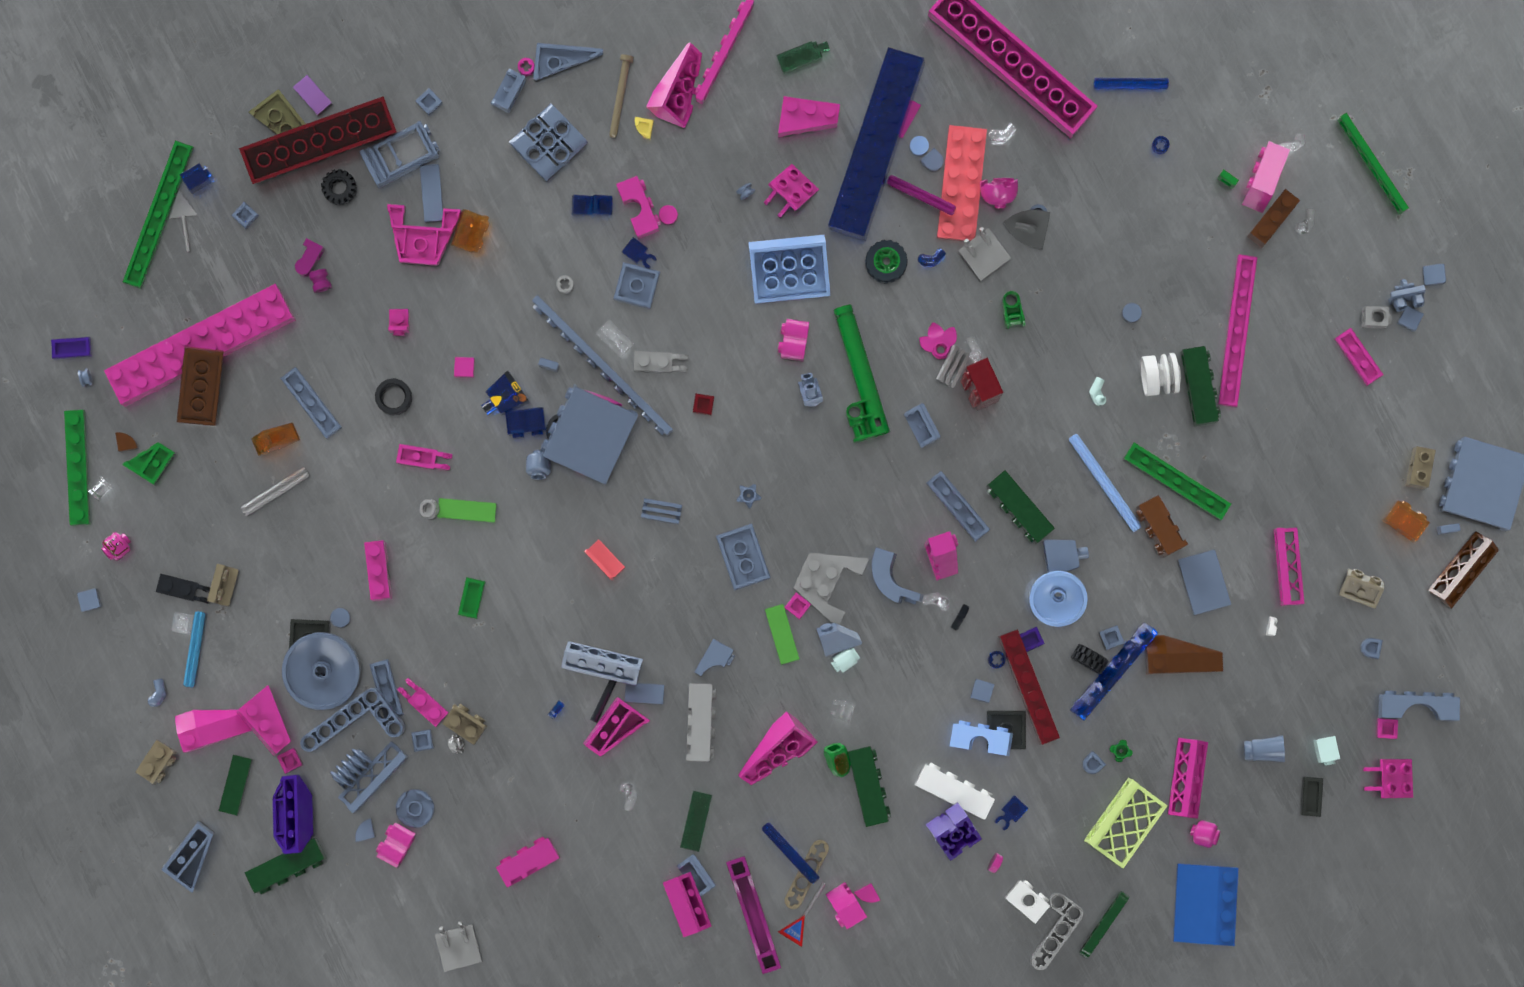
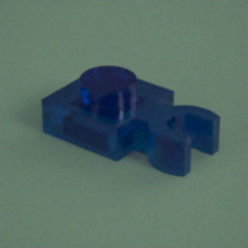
M634 237L622 250V253L634 263L638 264L641 260L644 267L648 269L651 268L646 263L648 259L657 261L654 255L646 254L648 248Z
M1014 795L1001 809L1005 814L997 817L995 823L997 824L1000 820H1004L1006 824L1002 829L1006 830L1010 825L1011 819L1016 823L1029 808Z

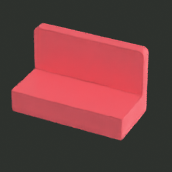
M597 540L589 549L584 551L611 581L625 568L600 540Z

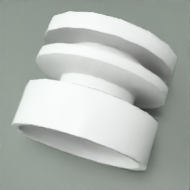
M1169 353L1168 361L1166 355L1162 354L1160 363H1157L1154 355L1141 357V377L1146 397L1159 395L1160 386H1163L1166 394L1170 393V385L1173 393H1179L1181 372L1175 353Z

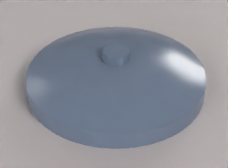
M312 633L297 640L287 651L282 664V678L288 693L295 701L311 709L326 710L341 705L353 694L360 678V664L353 648L342 638L330 633Z

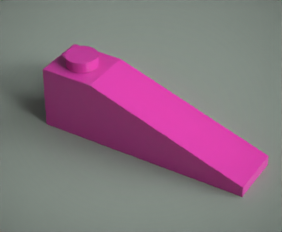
M688 43L654 89L646 106L658 118L685 128L693 110L691 101L692 95L696 90L694 83L695 78L699 75L702 53L692 43Z
M192 710L175 716L177 735L183 753H188L252 730L237 714L238 710Z

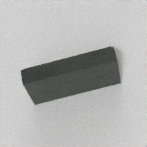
M1303 777L1301 815L1321 817L1323 778Z

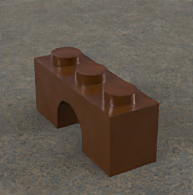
M1285 189L1247 237L1263 248L1300 200Z

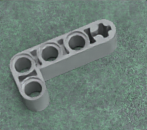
M1060 893L1052 894L1049 898L1050 907L1059 913L1060 917L1030 958L1031 965L1037 970H1044L1048 967L1083 918V910ZM1059 896L1063 899L1061 907L1054 906L1053 900L1055 897ZM1072 908H1076L1079 912L1076 919L1069 917V911ZM1060 924L1067 926V932L1064 935H1060L1057 931ZM1054 940L1056 942L1054 950L1050 951L1046 948L1047 941ZM1041 949H1043L1046 953L1051 954L1049 958L1047 955L1043 957V965L1038 964V966H1036L1037 961L1035 960V958H1041L1044 954L1040 952Z

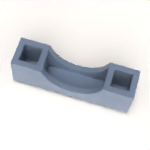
M1385 691V694L1379 695V718L1400 719L1410 706L1421 704L1433 712L1436 720H1460V697H1454V693H1443V696H1435L1433 692H1423V696H1416V692H1404V695H1396V691Z

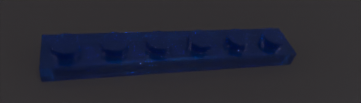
M1144 622L1131 639L1125 643L1120 652L1113 657L1102 674H1099L1098 678L1087 688L1081 698L1075 702L1070 711L1082 720H1085L1155 638L1158 632Z

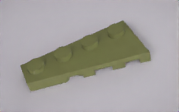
M279 89L249 111V114L276 135L306 124Z

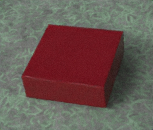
M696 393L693 413L712 416L714 396Z

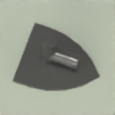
M1042 210L1021 211L1005 220L1004 224L1015 239L1024 245L1043 250L1051 212Z

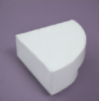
M1269 617L1265 635H1276L1277 618Z

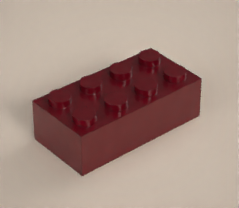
M988 357L965 368L960 382L964 391L968 390L970 394L968 400L972 408L976 407L977 411L997 403L1004 392Z

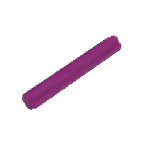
M890 175L887 180L888 185L949 215H953L956 210L955 205L894 175Z

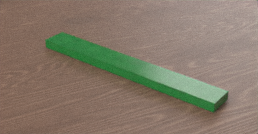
M175 140L122 281L123 283L142 289L194 150L193 146Z

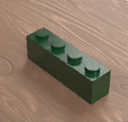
M1205 346L1183 349L1180 354L1193 425L1195 427L1217 423L1219 418H1221V411L1219 406L1216 407L1215 402L1218 396L1216 387L1213 388L1212 380H1214L1213 369H1209L1208 362L1211 361L1210 352L1206 350Z
M1006 470L986 486L988 488L987 493L991 498H997L1001 503L999 507L1005 514L1009 512L1013 517L1012 522L1018 529L1021 527L1026 532L1024 536L1030 543H1039L1055 529Z
M871 746L848 751L865 827L889 822L888 818L891 817L889 806H885L883 800L887 798L885 788L880 787L879 783L882 775L880 768L876 769L874 762L878 760L876 750H872Z
M313 838L308 841L301 853L281 854L244 873L254 894L260 892L262 895L271 891L270 886L277 884L281 886L289 882V877L295 875L297 878L306 873L305 869L311 866L315 869L323 865V860L327 858L318 839Z

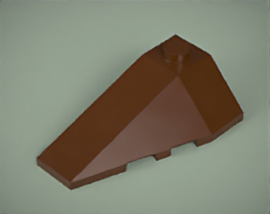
M1165 635L1144 636L1146 675L1223 672V653Z

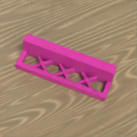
M1297 527L1274 529L1280 604L1281 606L1305 604ZM1293 532L1294 540L1290 545L1285 542V533ZM1288 550L1295 554V560L1292 564L1287 562ZM1290 569L1297 573V579L1293 584L1289 581L1288 571ZM1292 588L1299 592V600L1291 601L1290 590Z
M1178 738L1168 815L1198 819L1208 742ZM1184 743H1191L1190 751L1185 755L1183 751ZM1185 762L1187 764V771L1183 774L1181 765ZM1183 781V783L1185 784L1184 791L1180 793L1178 790V785ZM1180 800L1182 811L1175 812L1176 803Z

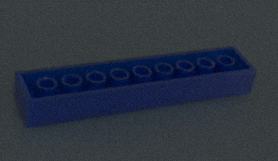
M888 47L828 224L830 230L866 241L925 66V59L923 57Z

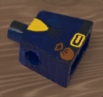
M506 371L487 389L486 393L490 400L481 406L487 415L495 409H498L501 415H505L530 402L510 372Z

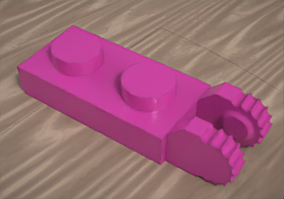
M399 444L396 463L428 469L450 470V466L447 464H437L436 458L452 459V454L438 452L434 449Z
M407 678L405 681L416 692L410 696L404 688L399 687L397 690L418 712L437 727L449 712L423 688L418 687L412 680Z

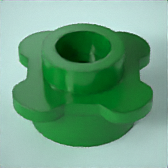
M1120 740L1118 744L1111 745L1110 752L1115 755L1117 762H1122L1124 758L1131 757L1133 754L1132 750L1127 746L1126 740Z

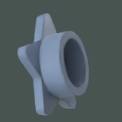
M756 484L750 487L739 486L741 494L737 498V502H745L747 507L751 508L754 501L761 499V496L756 493Z

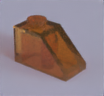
M293 422L263 430L251 438L258 456L272 453L300 440Z

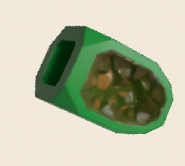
M833 743L824 748V756L828 768L837 777L842 778L846 776L851 766L846 746L841 743Z

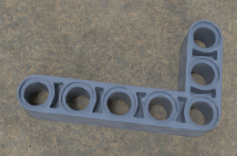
M370 688L303 736L300 745L307 752L318 749L369 710L390 737L402 735L405 731V724L383 693L377 688ZM370 692L376 693L377 700L375 702H371L368 699ZM355 703L360 704L362 707L361 712L358 714L353 711ZM382 707L386 708L389 712L387 718L382 717L379 713ZM338 715L345 716L346 723L344 725L338 723ZM393 723H397L400 726L399 733L392 732L391 725ZM323 726L330 728L329 736L322 734ZM308 737L313 738L315 741L313 748L308 747L306 744Z

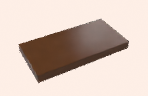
M184 347L177 422L215 426L223 350Z

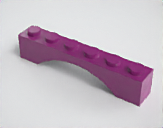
M743 856L727 861L726 864L762 974L780 969L781 965L746 858Z

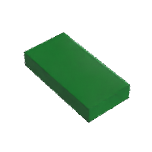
M466 577L458 615L477 619L485 581Z

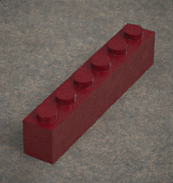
M1018 629L998 636L1039 744L1043 745L1059 739L1060 736Z

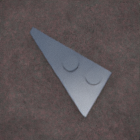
M537 43L533 79L539 80L602 56L603 49Z

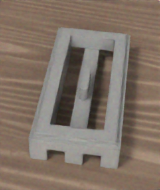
M952 345L936 379L954 388L971 354L958 348L956 345ZM958 352V354H957V356H956L954 362L951 364V366H950V368H949L950 370H949V372H948L946 378L944 379L943 377H944V375H945V373H946V371H947V369H948V367H949V365H950V363H951V361H952V359H953L955 353Z

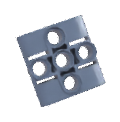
M551 103L534 119L529 120L527 125L509 141L511 146L545 181L549 180L561 167L567 165L570 159L588 143L579 131ZM533 125L541 127L537 133L531 132L530 129ZM562 125L567 127L565 133L557 132L558 127ZM525 131L534 140V142L524 133ZM550 138L554 142L551 146H545L543 144L544 141ZM537 151L540 155L537 159H531L529 157L531 152ZM559 152L567 154L563 160H558L556 156ZM548 156H549L558 166H556V165L548 158Z

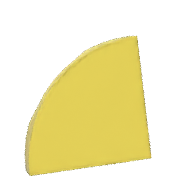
M635 117L637 131L641 136L650 140L654 120Z

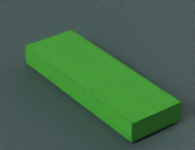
M439 498V513L437 517L495 523L497 503Z
M781 604L765 609L781 665L800 660L784 605Z

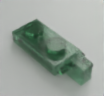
M810 41L776 56L783 74L819 60L823 57L822 53L829 51L830 47L827 41L817 44L816 41Z

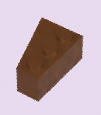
M1159 495L1136 507L1138 510L1136 515L1140 522L1144 521L1147 527L1145 528L1146 534L1155 541L1156 545H1154V548L1159 556L1162 555L1164 558L1188 545L1186 539L1182 540L1178 532L1180 529L1177 525H1174L1170 517L1171 515Z

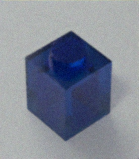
M200 163L180 174L192 194L212 183L209 178L212 176L207 166L203 167Z

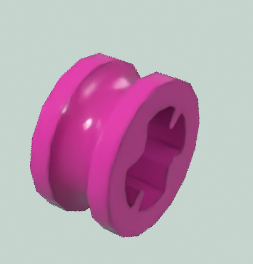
M523 58L518 62L520 74L530 76L534 73L535 65L533 60ZM524 63H529L531 69L528 68L529 71L525 72L521 66H525Z

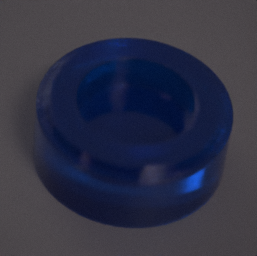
M558 700L547 715L554 719L564 707V703Z

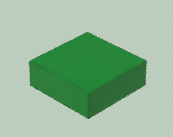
M1224 169L1218 176V180L1231 189L1239 181Z

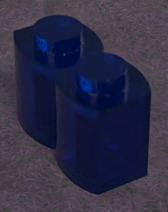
M543 407L505 412L507 433L513 439L524 438V434L541 436L543 432H546L545 410Z

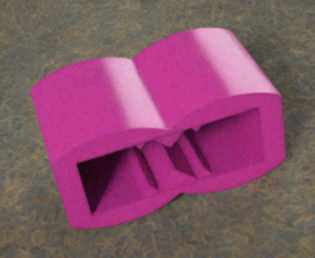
M787 319L786 323H782L781 334L784 335L783 342H779L778 353H781V358L804 361L809 322Z
M394 823V825H389L385 833L387 835L384 843H379L375 852L378 853L377 858L399 868L417 834L398 823Z

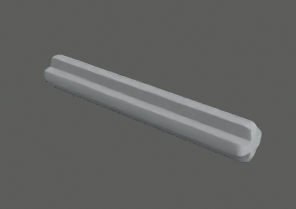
M301 468L243 505L241 510L246 516L250 515L310 476L306 468Z

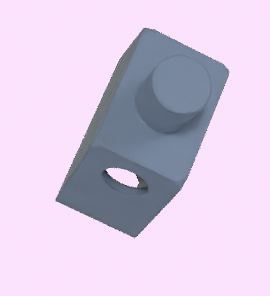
M1075 540L1043 541L1048 573L1053 571L1068 572L1079 568L1080 559L1089 558L1088 548H1076Z

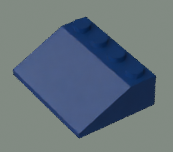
M1177 864L1174 942L1235 946L1239 868Z

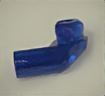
M939 248L933 255L920 254L918 262L924 267H934L942 260L946 252Z

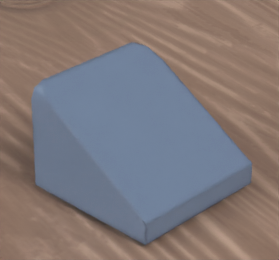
M1445 264L1423 266L1424 286L1446 283Z

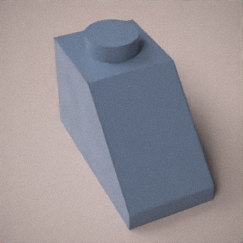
M826 623L816 629L825 656L862 644L857 632L836 623Z

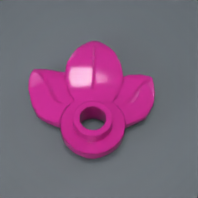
M933 322L928 329V336L919 338L920 345L925 351L932 352L935 358L945 359L951 349L950 347L956 343L957 333L954 327L944 331L938 324ZM938 347H943L944 353H939L937 351Z

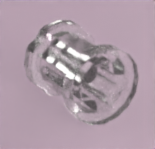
M100 476L99 481L87 490L98 501H101V497L113 487ZM103 485V488L99 492H97V490Z

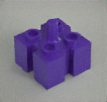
M959 803L945 811L946 814L942 813L926 824L950 861L963 853L961 849L967 845L970 848L982 840Z

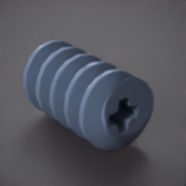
M352 748L351 750L354 755H346L349 761L341 760L343 767L336 765L337 773L330 771L332 778L345 790L344 784L351 786L350 779L357 780L355 773L361 775V768H368L366 762L373 763L361 749L356 750Z

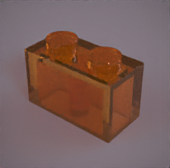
M1395 501L1382 521L1414 543L1420 538L1430 522L1426 520L1427 516L1419 511L1416 513L1410 509L1412 506L1406 501Z

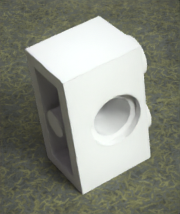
M1019 880L1004 898L1036 924L1050 907L1047 903L1049 899L1042 893L1037 895L1032 891L1034 887L1028 881L1022 882ZM1026 895H1031L1034 899L1033 904L1030 906H1026L1023 902Z

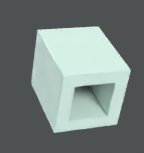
M1331 736L1313 740L1318 763L1324 762V766L1336 764L1335 760L1340 759L1336 737Z

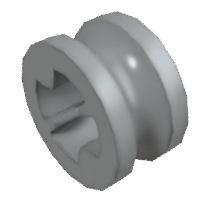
M569 276L558 278L556 283L558 290L563 294L570 293L574 288L573 280ZM563 280L565 282L566 280L569 281L570 287L568 289L566 287L565 290L561 288Z

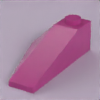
M786 711L768 730L738 776L750 785H753L770 775L772 770L782 765L784 767L788 764L787 761L796 756L800 758L805 755L818 741L798 719Z

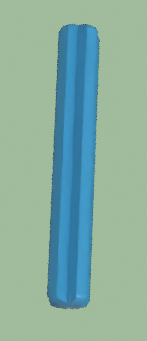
M196 611L194 614L183 683L185 687L192 688L195 685L206 616L204 612Z

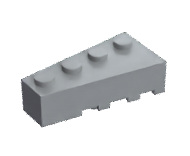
M689 683L688 750L686 761L710 762V758H714L715 746H711V739H715V727H711L712 719H715L716 708H712V700H716V688H713V684Z

